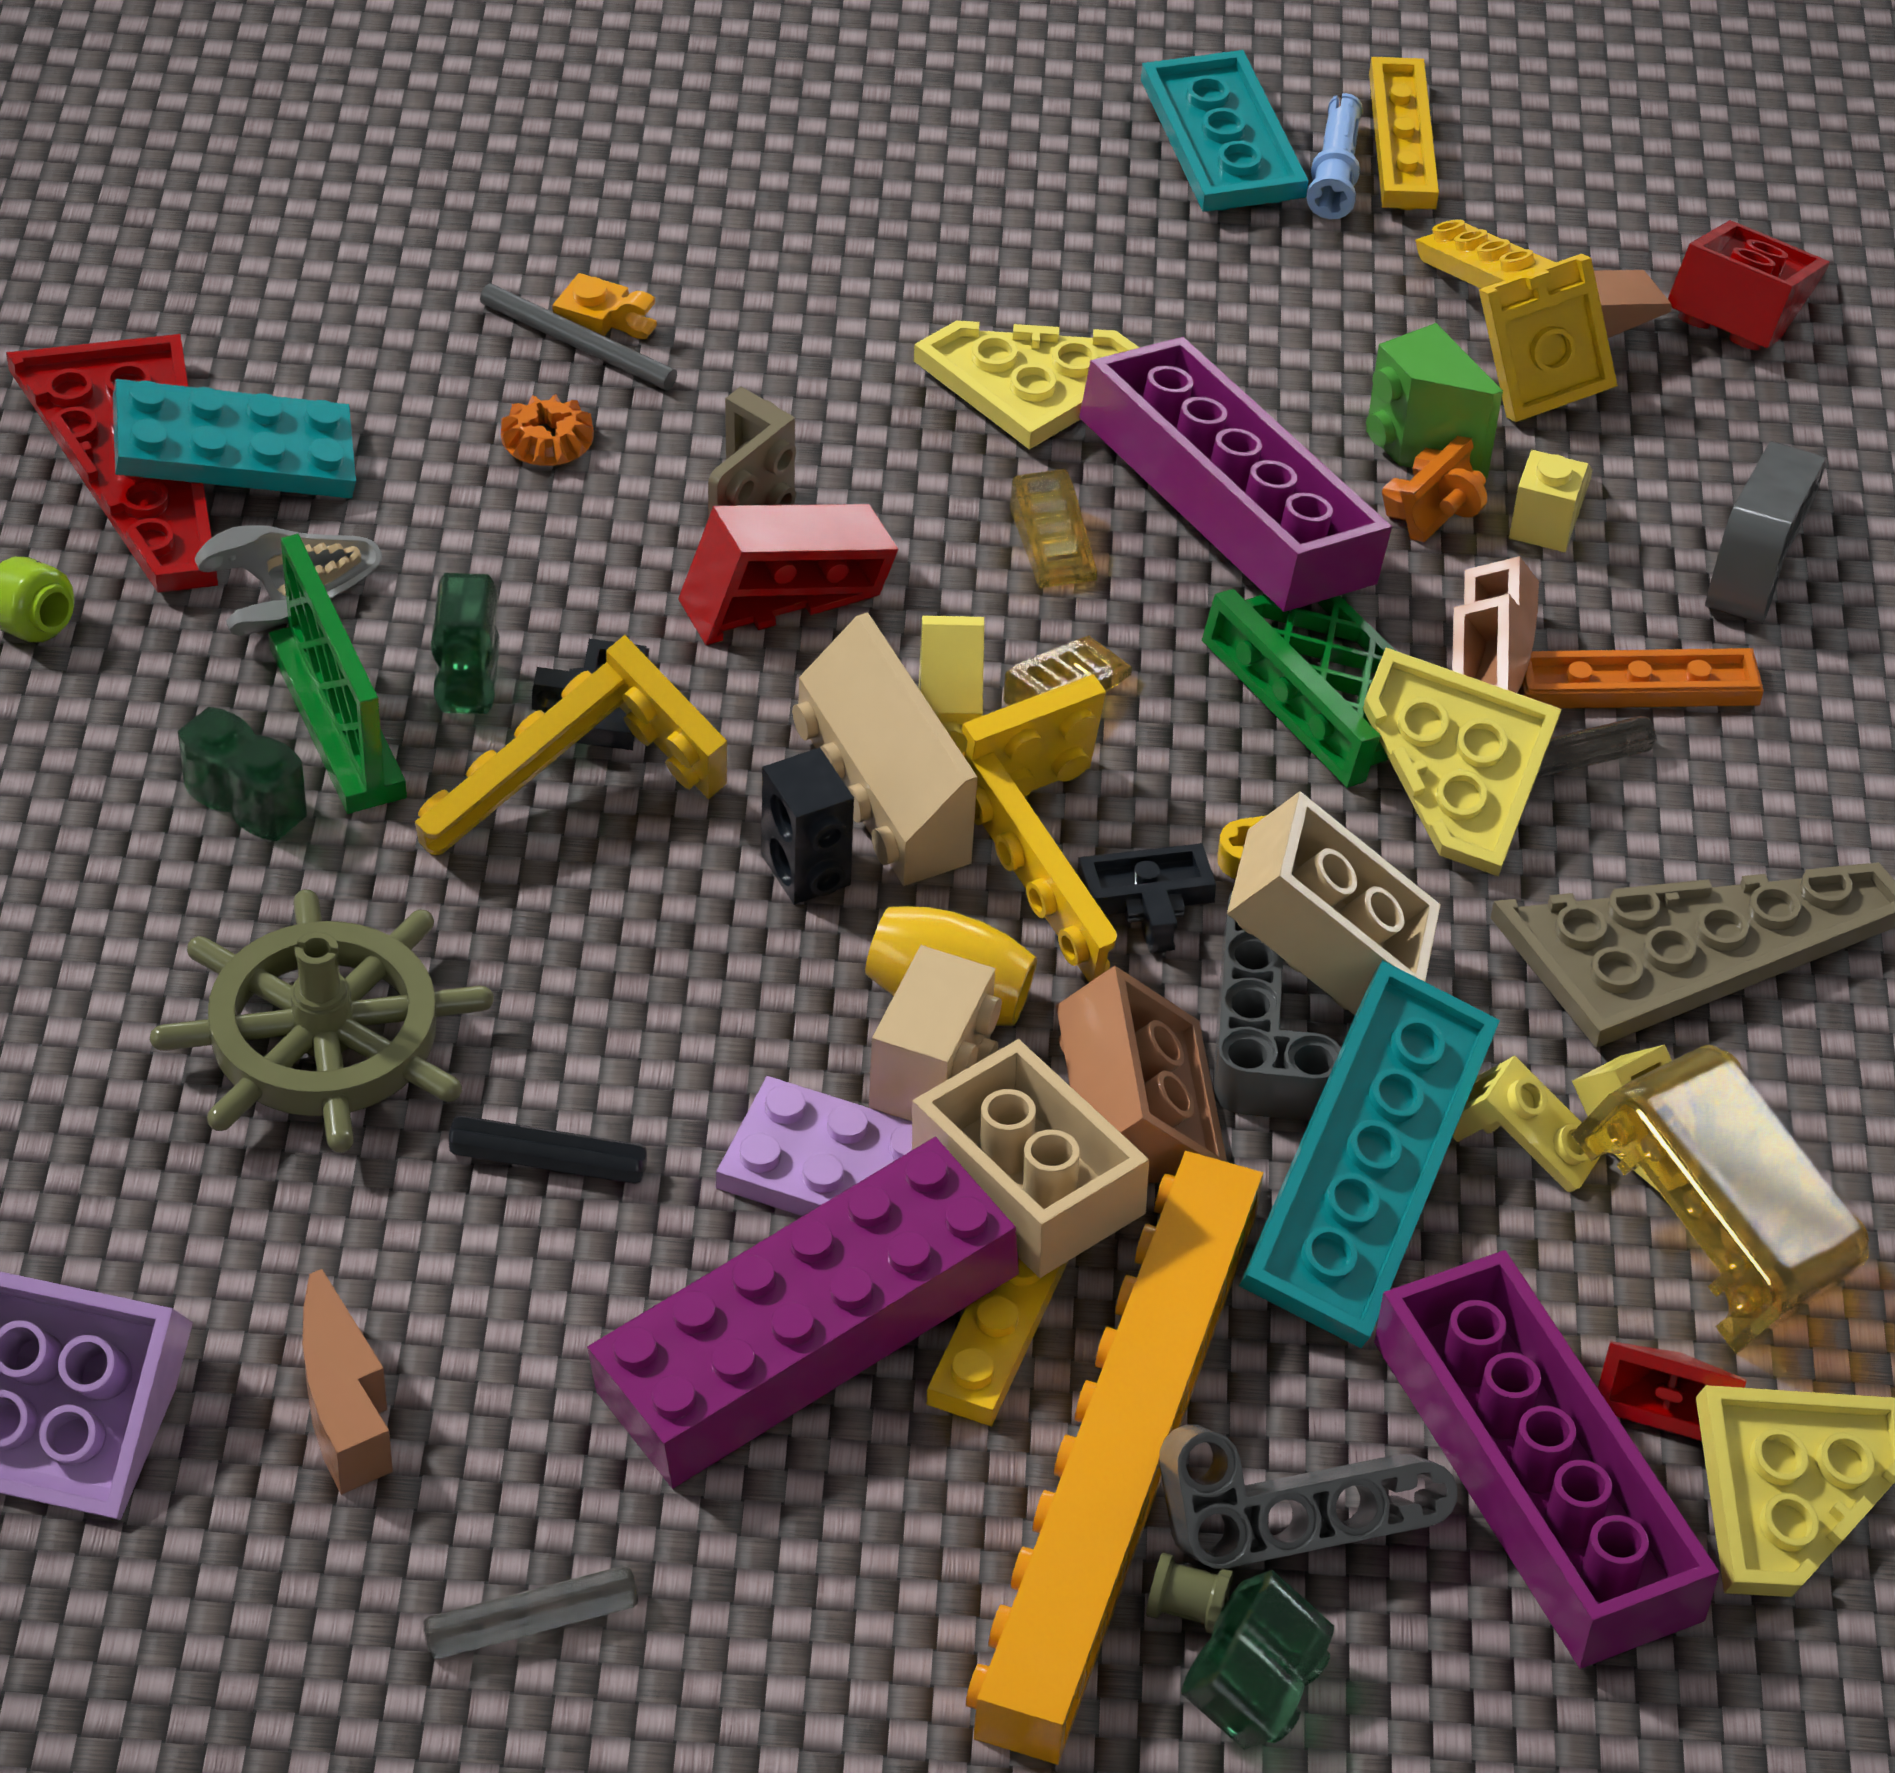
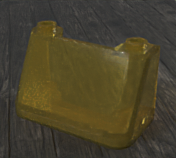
M1706 1044L1624 1084L1610 1093L1571 1134L1591 1161L1607 1152L1617 1154L1623 1158L1617 1164V1167L1624 1176L1640 1166L1719 1270L1721 1275L1708 1287L1716 1298L1725 1292L1729 1313L1715 1327L1735 1354L1852 1276L1869 1258V1237L1863 1223L1855 1215L1849 1213L1745 1077L1739 1061L1731 1053L1721 1050L1714 1045Z

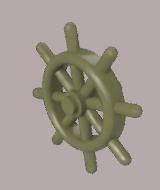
M304 889L295 895L293 901L296 925L268 933L245 946L237 954L206 937L197 936L192 938L187 945L189 957L219 974L209 996L208 1019L159 1025L150 1034L149 1040L152 1046L160 1051L212 1045L218 1065L224 1075L234 1085L209 1110L207 1122L212 1129L216 1131L227 1130L255 1102H258L272 1109L290 1114L323 1116L326 1139L330 1149L343 1153L348 1151L354 1142L350 1113L365 1109L387 1099L409 1082L446 1102L455 1101L460 1097L462 1093L461 1082L456 1077L426 1061L432 1050L436 1035V1017L488 1010L493 1005L494 995L491 989L480 985L434 991L427 969L411 951L434 926V919L429 911L422 909L414 911L388 935L359 924L322 921L318 896L315 892ZM338 966L355 969L344 978L339 973ZM298 970L299 977L293 985L278 978ZM381 979L399 993L398 996L361 1000ZM254 994L281 1009L241 1015L245 1005ZM405 1021L401 1030L392 1041L365 1027ZM285 1036L264 1057L246 1042L249 1040ZM349 1047L368 1059L344 1068L342 1052ZM306 1053L315 1057L317 1071L297 1070L291 1067Z

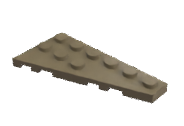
M1879 862L1806 869L1802 878L1768 881L1766 874L1742 876L1740 885L1712 887L1710 880L1707 879L1613 889L1610 898L1576 901L1573 893L1549 895L1548 904L1518 907L1516 899L1498 900L1493 902L1490 918L1595 1048H1598L1895 928V880Z

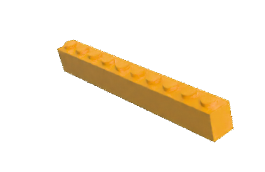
M1185 1150L1176 1176L1164 1174L1154 1207V1212L1161 1214L1157 1226L1145 1224L1137 1246L1135 1263L1141 1264L1140 1271L1137 1277L1126 1275L1120 1288L1115 1314L1122 1316L1118 1329L1106 1327L1098 1347L1095 1367L1102 1369L1097 1383L1086 1380L1078 1399L1075 1421L1081 1422L1077 1437L1065 1434L1061 1442L1054 1467V1476L1061 1477L1056 1492L1044 1490L1040 1497L1032 1527L1033 1532L1040 1533L1034 1549L1023 1546L1017 1557L1011 1579V1589L1018 1590L1012 1607L1000 1604L996 1612L988 1642L989 1647L996 1649L990 1666L978 1663L973 1672L966 1697V1706L976 1709L973 1739L1059 1765L1162 1479L1159 1463L1160 1448L1164 1439L1174 1429L1181 1427L1255 1222L1263 1172Z

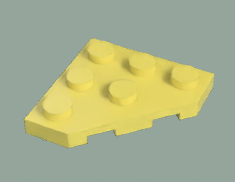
M956 320L915 343L914 362L1030 450L1081 420L1079 415L1090 360L1139 347L1115 330L1093 329V338L1059 336V327L1014 324L1013 333L979 331L980 322Z
M1386 647L1366 695L1363 711L1371 726L1381 735L1379 741L1439 856L1499 877L1562 709Z
M1706 1385L1697 1395L1696 1403L1724 1593L1792 1597L1895 1483V1398Z

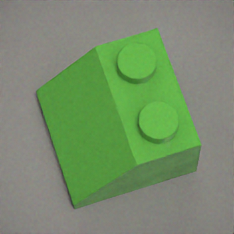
M1437 323L1380 343L1375 372L1372 378L1373 388L1369 415L1366 419V432L1373 443L1382 447L1398 465L1412 468L1415 457L1425 448L1443 450L1457 436L1472 438L1474 448L1470 453V463L1473 471H1480L1485 478H1488L1503 390Z

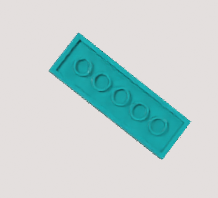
M1382 960L1370 980L1239 1283V1287L1359 1348L1365 1345L1371 1337L1378 1320L1383 1292L1390 1290L1498 1027L1499 1019Z

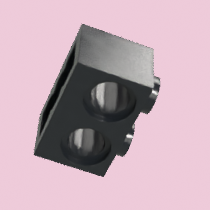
M820 747L762 767L761 855L794 905L818 896L829 895L838 889L851 885L854 797Z

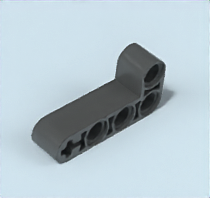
M1774 441L1769 442L1729 516L1708 589L1705 607L1761 624L1764 623L1776 590L1783 561L1815 500L1827 457Z
M1231 892V894H1230V896H1229V899H1228L1227 911H1228V907H1229V903H1230V899H1231L1232 892ZM1226 913L1213 1079L1214 1097L1220 1106L1233 1113L1310 1121L1341 1047L1336 1041L1325 1035L1279 1030L1283 958L1257 937L1245 932Z
M1183 1425L1174 1429L1164 1439L1160 1448L1159 1463L1170 1529L1175 1545L1185 1555L1212 1568H1231L1433 1526L1444 1521L1452 1513L1457 1502V1485L1453 1475L1444 1466L1413 1454H1397L1245 1485L1237 1448L1228 1437L1199 1425ZM1207 1442L1213 1453L1212 1464L1203 1476L1191 1478L1186 1468L1187 1457L1196 1445ZM1417 1477L1425 1480V1489L1415 1492L1414 1502L1396 1495L1387 1496L1384 1489L1386 1488L1396 1493L1408 1491L1417 1487ZM1356 1486L1360 1495L1358 1510L1351 1518L1340 1521L1336 1512V1502L1339 1495L1346 1488ZM1288 1500L1292 1507V1520L1283 1532L1272 1535L1267 1526L1269 1512L1276 1503ZM1220 1514L1224 1521V1533L1221 1540L1209 1549H1202L1198 1540V1531L1202 1522L1211 1515Z

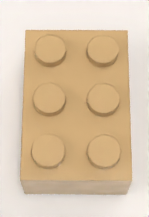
M1299 791L1248 829L1227 915L1233 918L1245 932L1254 935L1281 956L1292 969L1301 972L1329 994L1340 1007L1356 1015L1370 980L1382 960L1424 982L1426 981L1441 904Z
M1020 1039L912 1100V1150L935 1136L1014 1224L1016 1227L1018 1258L1039 1278L1146 1214L1149 1159Z

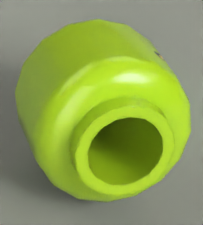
M11 557L0 563V630L27 642H45L56 637L66 627L73 614L75 599L73 586L68 577L55 567L30 557Z

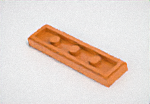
M1753 648L1532 651L1528 669L1518 692L1520 695L1557 708L1760 706L1764 689Z

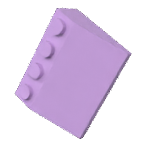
M0 1272V1494L121 1520L175 1392L193 1322L173 1308Z

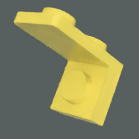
M1516 1056L1477 1076L1453 1134V1138L1459 1142L1481 1129L1489 1134L1502 1126L1567 1192H1573L1582 1186L1604 1152L1603 1143Z

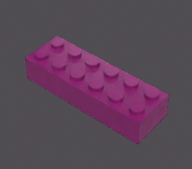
M1179 337L1090 360L1079 418L1283 612L1378 584L1392 526L1184 337Z
M935 1136L587 1346L596 1392L673 1489L1019 1274L1016 1227Z
M1503 1250L1383 1292L1374 1340L1376 1347L1579 1669L1704 1622L1719 1577V1570L1507 1251Z

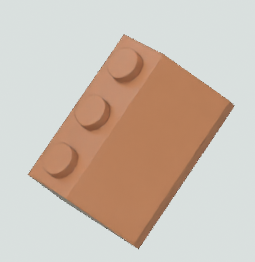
M1115 965L1056 1005L1061 1032L1059 1044L1065 1055L1069 1086L1149 1159L1148 1183H1161L1165 1173L1176 1176L1185 1150L1227 1162L1199 1020Z

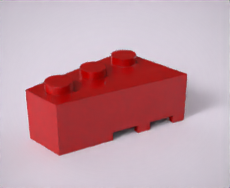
M870 504L713 506L678 600L704 644L710 645L723 641V631L751 623H754L758 630L775 626V616L803 608H806L810 615H814L879 596L899 549Z

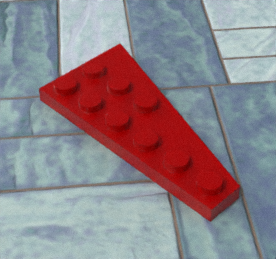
M181 334L6 352L10 373L156 591L159 593L218 586L217 571H200L195 563V557L199 550L212 538L204 484L115 474L113 423L115 380L152 381L159 384L188 387Z

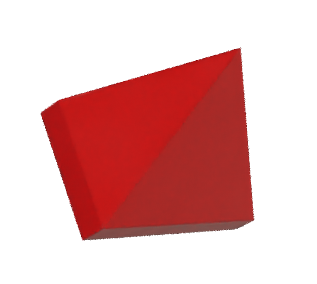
M1610 1341L1598 1390L1616 1417L1702 1441L1696 1403L1697 1395L1706 1385L1745 1388L1747 1379L1681 1352Z

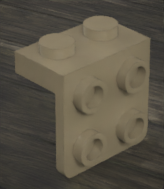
M740 386L725 398L726 460L712 471L708 480L709 516L713 506L795 504V417L781 410L772 402L764 400Z

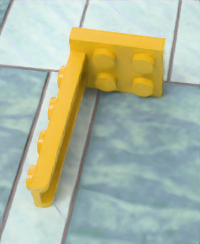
M1463 220L1442 222L1432 228L1433 234L1415 239L1418 254L1424 263L1480 288L1479 293L1499 386L1503 390L1502 400L1506 418L1518 422L1618 386L1591 257L1579 254L1559 262H1554L1533 253L1532 250L1512 244L1507 239H1501L1487 233L1486 230L1473 227Z
M624 635L606 650L607 662L593 674L589 671H584L573 678L561 694L563 699L546 713L542 710H537L525 718L515 730V738L498 753L495 750H489L478 757L467 770L466 776L468 778L450 793L444 789L430 797L418 812L420 818L415 821L418 841L432 855H440L446 852L618 707L627 714L624 717V721L633 735L646 746L654 742L668 757L665 763L675 779L686 789L690 790L696 786L707 799H710L727 784V740L634 643Z
M1094 674L967 721L962 725V732L968 740L966 751L962 752V754L977 775L974 823L984 826L995 843L996 853L1001 864L1006 870L1015 872L1026 888L1027 898L1032 910L1039 918H1046L1058 936L1059 946L1065 959L1072 966L1078 965L1088 982H1091L1110 969V962L1107 958L1109 951L1115 946L1117 933L1025 797L1031 791L1056 781L1066 782L1073 780L1085 770L1090 769L1106 695L1105 689Z

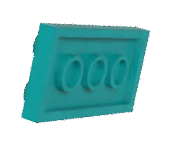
M1244 50L1142 63L1141 82L1202 212L1222 211L1265 203H1279L1307 197L1309 180Z
M115 380L113 423L115 474L351 499L353 497L356 474L349 404L334 403L327 400L278 397L265 393L251 394L223 391L209 387L196 388L159 384L152 381Z

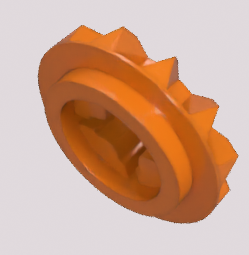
M557 394L553 395L549 400L542 401L532 395L528 405L512 404L509 416L501 418V440L505 449L515 458L533 465L555 466L571 462L582 456L590 448L594 438L591 413L581 411L578 400L561 403ZM548 424L552 429L556 428L555 436H552L550 431H546L545 427L538 425Z

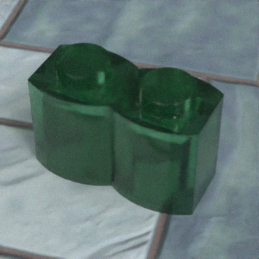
M444 573L438 583L431 651L436 662L434 697L439 708L444 713L487 714L494 703L500 651V636L496 627L498 592L494 581L488 574Z
M207 707L178 731L184 785L189 794L201 804L215 810L231 812L233 819L244 830L257 837L272 841H278L307 816L302 761L289 746L270 737L255 735L252 728L242 718L229 711L214 707Z
M1273 1570L1246 1579L1238 1585L1221 1610L1214 1625L1211 1639L1200 1651L1185 1677L1181 1694L1244 1750L1267 1742H1279L1292 1731L1300 1718L1301 1710L1297 1706L1301 1700L1304 1686L1318 1678L1329 1663L1330 1652L1327 1649L1333 1637L1334 1625Z

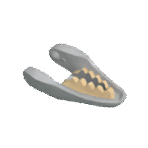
M263 525L232 527L216 534L199 550L195 557V563L200 571L213 572L243 567L263 582L271 598V601L235 610L226 620L231 634L238 636L249 635L288 623L281 538L298 534L299 532ZM299 533L331 600L370 575L381 562L382 553L378 545L368 538Z

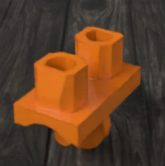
M1457 436L1443 450L1425 448L1415 457L1412 467L1414 477L1410 481L1393 478L1383 487L1382 496L1386 515L1389 518L1406 521L1410 540L1425 542L1453 514L1464 518H1472L1484 509L1487 503V492L1484 487L1486 479L1480 471H1473L1470 463V453L1474 448L1472 438Z

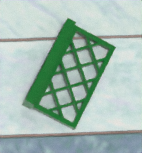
M299 533L282 537L281 548L289 627L268 632L270 651L346 813L350 814L407 798L406 780L380 728L378 696Z
M1234 588L1215 594L1201 641L1346 788L1366 782L1371 765L1389 760L1379 741L1381 735L1371 726L1363 711L1365 698L1373 681L1370 680L1371 672L1376 673L1385 648L1395 649L1340 595L1317 602L1330 615L1327 616L1301 608L1283 612L1266 594L1246 600ZM1264 618L1285 623L1284 630L1273 628ZM1297 626L1326 634L1325 641L1292 633V628ZM1334 636L1357 642L1366 652L1334 644ZM1300 654L1321 659V665L1309 664ZM1329 661L1363 670L1362 677L1328 669ZM1336 690L1357 695V703L1346 701Z

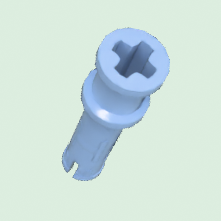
M1347 93L1342 94L1340 107H1338L1339 98L1337 95L1329 102L1323 149L1313 159L1311 167L1313 181L1307 191V203L1313 213L1326 219H1340L1348 215L1354 208L1356 193L1353 186L1358 181L1360 166L1354 154L1363 108L1362 103L1357 97Z

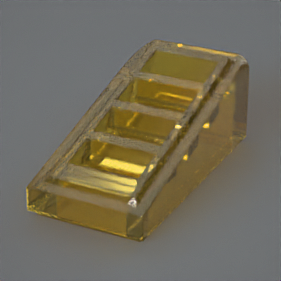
M1060 469L1015 476L1011 485L1010 511L1039 588L1097 580V568L1076 492L1068 471ZM1074 554L1075 556L1073 558L1047 561V557Z
M1088 635L1020 662L1006 671L1003 701L1010 706L1091 674L1095 675L1107 692L1131 676L1132 666ZM1087 658H1089L1090 660H1092L1094 663H1096L1097 665H1099L1101 668H1098V667H1096L1095 665H1093L1091 662H1089V661L1087 660ZM1076 666L1086 674L1081 675L1073 668ZM1060 676H1063V677L1066 678L1068 681L1065 682L1064 680H1062V679L1060 678Z

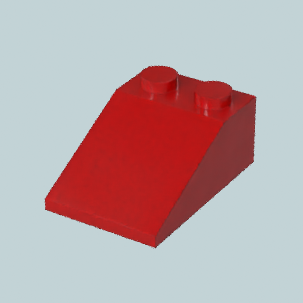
M1729 220L1689 243L1668 300L1671 303V308L1680 311L1678 318L1689 325L1708 329L1711 324L1730 332L1729 340L1741 347L1751 350H1760L1761 346L1769 348L1782 338L1827 271L1830 261Z

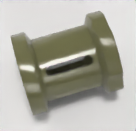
M1162 1553L1153 1578L1146 1616L1158 1619L1164 1613L1205 1624L1207 1633L1217 1635L1225 1614L1233 1571L1222 1568L1218 1574H1213L1176 1564L1173 1555Z

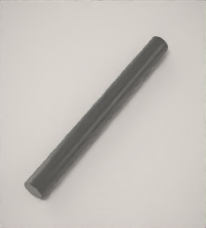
M492 283L487 284L481 292L480 302L483 305L666 391L670 390L676 382L677 370Z

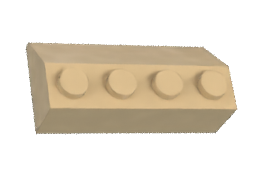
M869 613L857 615L799 677L798 704L793 706V719L800 737L805 741L810 739L815 748L820 747L853 795V820L856 823L863 822L871 834L873 848L879 861L883 865L890 864L902 885L906 886L972 864L977 775Z

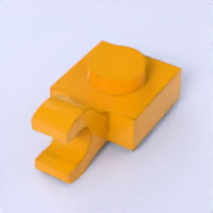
M581 273L576 275L552 305L554 313L603 336L611 328L627 333L631 337L647 339L657 326V320L644 317L655 304L654 296L643 291H634L629 294V289L626 286Z

